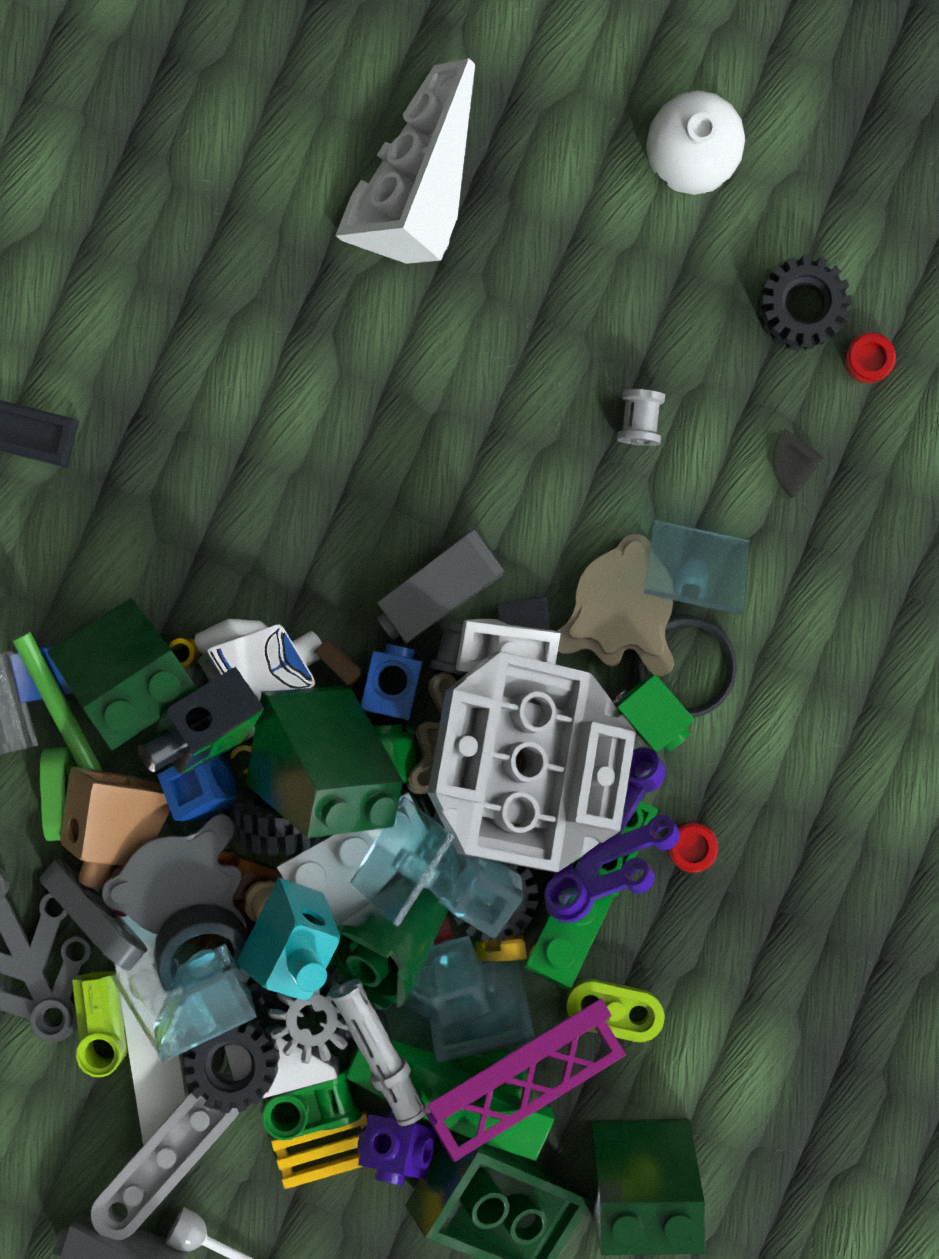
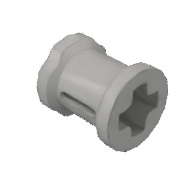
M643 389L624 390L622 392V400L626 402L623 430L617 433V441L642 446L660 445L661 435L657 434L659 407L665 402V394Z

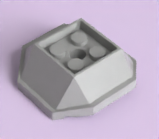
M502 651L495 652L445 692L428 795L458 854L559 872L582 857L598 843H603L620 832L636 731L624 715L618 713L607 693L591 673ZM520 750L526 758V767L522 774L516 767V756Z

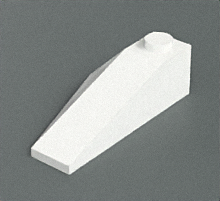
M469 58L433 66L403 113L407 124L402 132L391 144L385 142L378 152L377 156L382 160V163L369 183L360 180L353 191L335 235L341 241L406 264L440 261L449 245V238L458 216L475 64Z

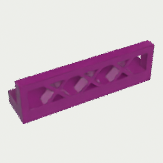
M602 998L422 1107L452 1162L461 1159L626 1056L606 1022L612 1015ZM592 1028L596 1029L609 1051V1054L596 1062L574 1057L579 1036ZM569 1043L567 1055L555 1052ZM545 1057L565 1062L561 1083L552 1089L532 1083L536 1063ZM573 1064L585 1067L570 1077ZM527 1069L525 1081L513 1078ZM503 1083L523 1088L519 1108L510 1115L489 1110L493 1090ZM530 1090L542 1093L541 1096L527 1104ZM485 1095L482 1108L469 1105ZM459 1110L479 1114L480 1118L475 1137L458 1147L443 1120ZM487 1117L501 1120L484 1131Z

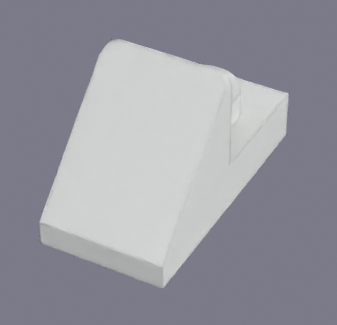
M497 619L464 620L456 670L470 672L489 655L500 651L556 664L561 634L553 630L508 625Z

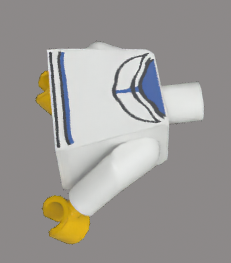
M226 619L197 633L195 640L185 638L173 640L169 648L176 650L186 645L190 654L188 659L180 664L183 668H190L200 664L209 681L214 680L236 666L260 701L262 691L313 687L315 680L307 667L321 659L314 651L322 642L312 631L291 641L280 624L268 628L263 622L257 620ZM256 723L246 740L254 736ZM245 740V742L238 745L232 751L231 759L242 750L251 753L253 741ZM248 767L243 771V773H248Z

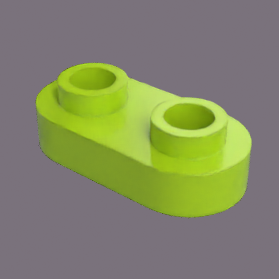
M588 978L575 983L567 994L566 1009L569 1018L583 1010L581 1002L585 996L594 995L599 1000L602 998L612 1015L606 1022L616 1038L633 1042H646L656 1037L664 1025V1010L659 1000L646 990ZM643 1006L647 1009V1015L642 1021L635 1022L629 1018V1013L633 1007ZM595 1028L589 1030V1032L597 1033Z

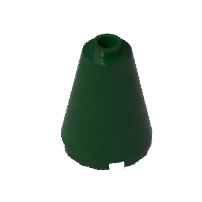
M414 873L338 924L339 944L327 968L330 971L336 966L345 977L340 985L352 979H359L372 1007L379 1010H388L392 1004H397V1008L402 1006L411 995L451 906V897L444 881L433 874Z

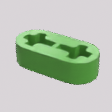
M68 747L44 748L41 753L42 828L47 841H61L71 767H76V762Z

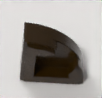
M325 640L314 651L356 693L366 684L367 676L331 640L329 642Z

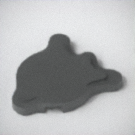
M218 813L207 820L202 827L190 834H168L151 838L144 842L131 855L120 872L107 879L104 883L102 896L105 904L113 910L124 912L140 927L154 934H158L163 924L178 911L195 905H217L233 912L246 928L244 916L232 902L233 895L242 879L241 872L234 865H221L218 862V855L234 835V823L226 814Z

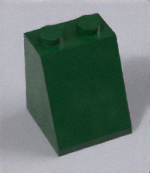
M131 597L47 651L74 696L111 750H114L159 720L168 707L197 690L172 650Z
M348 686L262 691L260 703L264 710L256 722L246 785L307 838L394 827L403 780L353 690Z
M591 1120L593 1222L601 1255L705 1254V1201L690 1120Z

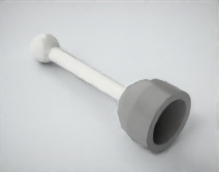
M185 1207L177 1215L165 1241V1245L181 1252H189L203 1245L229 1259H253L207 1236L204 1220L197 1213Z

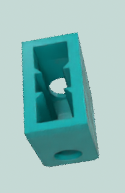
M278 877L236 961L262 987L307 1001L312 997L314 991H317L325 984L327 980L326 968L339 944L340 934L324 894Z

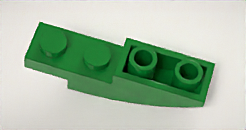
M640 801L621 834L647 825L656 816L658 809ZM639 851L603 864L595 877L621 869L626 861L636 858ZM582 857L572 863L574 870ZM620 891L594 900L589 913L574 923L558 922L547 912L541 924L542 929L523 968L566 991L571 989L613 899L618 896ZM576 895L571 896L566 904L570 903Z

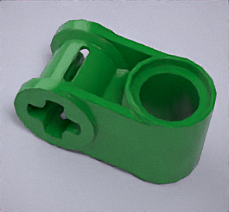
M340 1067L335 1079L268 1097L263 1112V1125L266 1131L273 1138L292 1140L293 1138L317 1131L340 1128L359 1120L362 1117L359 1107H354L346 1078L348 1067ZM331 1090L334 1092L337 1106L334 1104ZM281 1102H290L298 1108L300 1115L292 1122H283L275 1117L273 1108Z

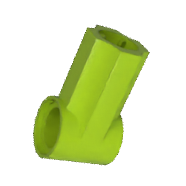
M103 970L78 975L72 979L80 1042L76 1051V1059L82 1071L92 1077L110 1075L117 1069L128 1053L118 972ZM101 1039L109 1042L113 1047L114 1057L104 1058L98 1055L94 1049L93 1040Z

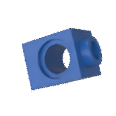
M386 644L384 653L373 651L361 704L363 710L406 720L411 719L423 665L422 661L413 660L415 650ZM389 666H398L407 675V686L400 694L391 695L381 688L380 675Z
M218 756L183 775L179 774L174 766L157 775L173 819L176 821L204 823L213 815L231 809L235 795L241 793L227 757Z

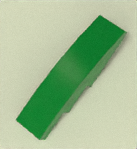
M390 1039L399 1057L406 1059L411 1069L409 1074L411 1081L425 1105L475 1076L474 1074L458 1070L457 1061L454 1058ZM357 1046L348 1067L346 1078L387 1100L382 1091L376 1090L370 1080L372 1072ZM503 1083L493 1090L489 1110L510 1115L518 1110L520 1098L507 1095ZM485 1095L469 1105L482 1108ZM542 1107L485 1144L536 1161L555 1120L552 1108ZM459 1110L443 1121L449 1130L473 1138L476 1134L480 1115ZM425 1114L422 1118H424V1119H426V1120L429 1121V1119L427 1118V1116H426V1114ZM487 1117L484 1131L501 1120Z

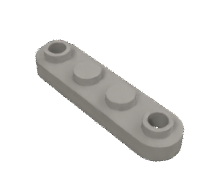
M217 1073L225 1080L234 1081L233 1077L228 1074ZM190 1092L95 1200L91 1209V1221L95 1230L100 1235L115 1240H122L131 1236L239 1114L238 1109L232 1108L230 1113L220 1112L221 1107L214 1105L211 1110L204 1106L206 1100L202 1096L196 1099ZM115 1202L123 1203L127 1207L128 1214L126 1216L116 1215L112 1210V1204Z

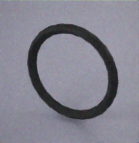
M674 616L669 619L665 630L684 625L699 627L709 632L718 640L727 660L726 678L716 696L698 707L685 708L693 718H697L719 707L729 696L736 680V654L726 634L714 623L696 616ZM636 653L634 672L638 684L645 678L644 664Z

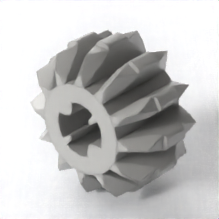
M334 984L326 997L320 995L321 987L314 991L312 997L307 1001L295 1000L293 997L281 993L277 994L280 1001L290 1006L288 1012L280 1009H271L269 1012V1017L272 1019L286 1020V1026L271 1031L272 1038L279 1039L288 1033L292 1037L284 1046L283 1054L289 1056L293 1053L297 1044L300 1043L304 1045L301 1062L308 1064L312 1057V1046H318L320 1057L323 1061L331 1059L330 1051L325 1043L327 1040L330 1039L340 1049H344L347 1046V1041L335 1033L336 1027L345 1030L349 1029L344 1019H338L337 1013L341 1012L331 1002L332 998L330 996L339 984ZM306 1005H312L315 1012L324 1010L326 1013L327 1023H320L324 1029L319 1033L313 1034L309 1027L301 1029L298 1024V1016L303 1017L305 1015L300 1010Z

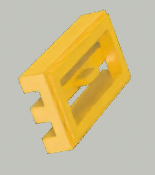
M367 1110L361 1112L362 1117L359 1120L340 1128L321 1130L293 1138L292 1140L272 1138L271 1143L273 1150L277 1154L278 1168L283 1175L284 1189L363 1167L358 1165L360 1154L356 1153L293 1172L292 1169L293 1166L358 1148L359 1135L288 1155L287 1147L359 1126L362 1130L367 1125Z

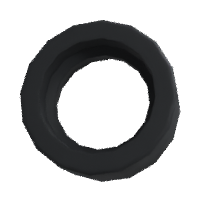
M195 905L178 911L163 924L156 936L154 958L162 987L174 1000L189 1006L210 1007L228 1001L243 989L250 975L236 961L248 939L244 924L233 912L217 905ZM201 934H218L231 942L233 956L229 963L216 973L205 977L189 976L176 969L174 954L178 947L189 938Z

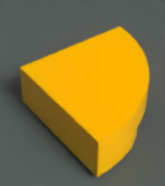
M521 933L516 936L514 934L507 936L506 940L499 942L498 939H489L488 942L480 940V938H478V941H475L477 958L481 961L527 959L524 936Z

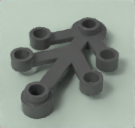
M0 867V933L11 953L0 951V973L24 981L32 998L8 992L3 982L0 981V1010L28 1019L31 1030L38 1038L47 1042L62 1041L69 1037L77 1027L75 1002L71 998L73 994L72 979L79 975L82 965L92 957L94 952L93 943L89 937L82 934L73 935L63 943L61 956L64 962L52 989L44 969L60 922L69 914L64 909L60 915L51 913L48 908V902L53 896L50 893L45 895L39 904L41 917L30 944L6 895L10 886L9 877ZM72 942H79L85 947L83 958L78 959L71 955L69 948ZM49 1008H57L61 1011L63 1015L62 1023L53 1024L49 1021L47 1017Z

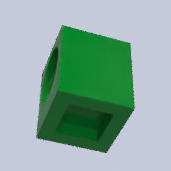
M648 674L614 704L618 713L624 715L637 735L656 753L663 747L668 753L671 752L691 734L686 727L695 719L656 674Z

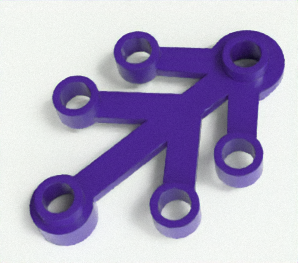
M640 747L633 750L620 832L605 842L598 843L585 853L575 870L571 863L559 872H553L554 878L545 889V906L548 913L558 922H577L589 913L594 900L626 888L633 893H644L654 883L655 874L653 870L641 858L629 859L623 864L621 869L595 877L603 864L652 845L656 849L664 851L673 848L678 843L680 831L672 819L665 815L656 816L647 825L621 834L645 793L658 789L664 781L665 765L652 749ZM651 770L649 774L642 777L645 772ZM669 828L665 836L656 838L657 833L661 829ZM644 870L640 879L631 881L635 872ZM576 895L570 903L566 904L571 896Z

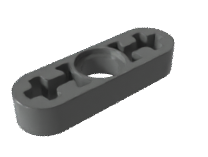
M56 858L39 877L40 882L108 959L122 969L130 971L148 951L146 945L127 923L105 904L103 897L95 888L85 886L78 881L80 872L66 861Z

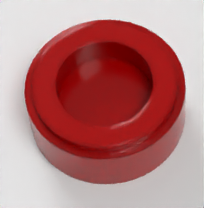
M871 332L858 336L848 345L844 353V366L847 373L854 380L864 384L876 383L885 378L892 371L896 362V352L893 344L885 336Z
M687 822L677 826L680 831L679 841L673 848L668 850L669 857L673 863L680 869L691 873L701 872L709 868L718 854V843L713 832L697 822Z

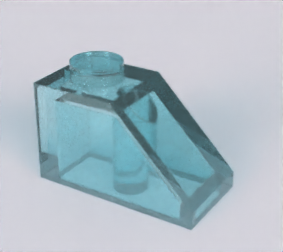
M226 944L214 950H202L194 954L188 962L178 967L153 1027L157 1054L161 1062L257 1017L251 992Z

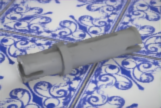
M352 979L344 982L333 990L334 993L330 996L339 1012H341L350 1033L372 1072L370 1080L375 1089L382 1091L384 1097H386L400 1126L413 1124L425 1115L422 1107L426 1105L409 1076L411 1069L406 1059L399 1057L376 1011L366 996L367 994L360 980Z

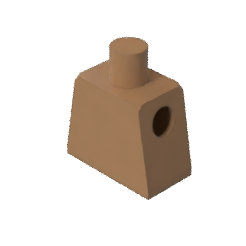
M71 767L60 839L61 844L68 851L83 861L78 881L81 884L95 889H103L104 883L111 876L114 865L124 866L141 844L151 838L158 837L170 812L160 783L150 778Z

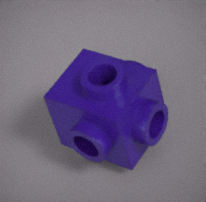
M391 1108L388 1109L387 1118L369 1114L367 1125L361 1130L358 1139V1152L360 1154L358 1165L376 1169L373 1180L403 1186L405 1176L426 1180L433 1157L436 1132L434 1129L418 1125L416 1122L407 1126H400Z

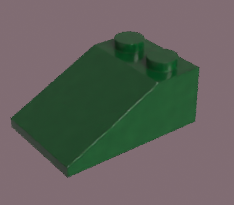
M452 1130L450 1131L458 1147L472 1139ZM442 1144L429 1165L427 1179L420 1180L405 1206L426 1239L477 1259H556L592 1200L585 1193L526 1157L483 1144L456 1162H452Z

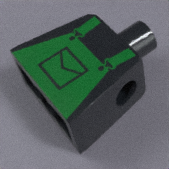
M235 666L168 707L163 712L153 733L154 737L138 745L139 756L151 772H155L172 763L179 774H186L245 742L263 712L264 707Z

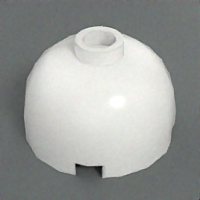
M699 90L679 94L664 104L651 122L646 142L650 167L655 174L657 172L660 178L667 182V186L677 192L696 195L714 191L731 177L742 160L745 144L742 119L732 104L717 94Z

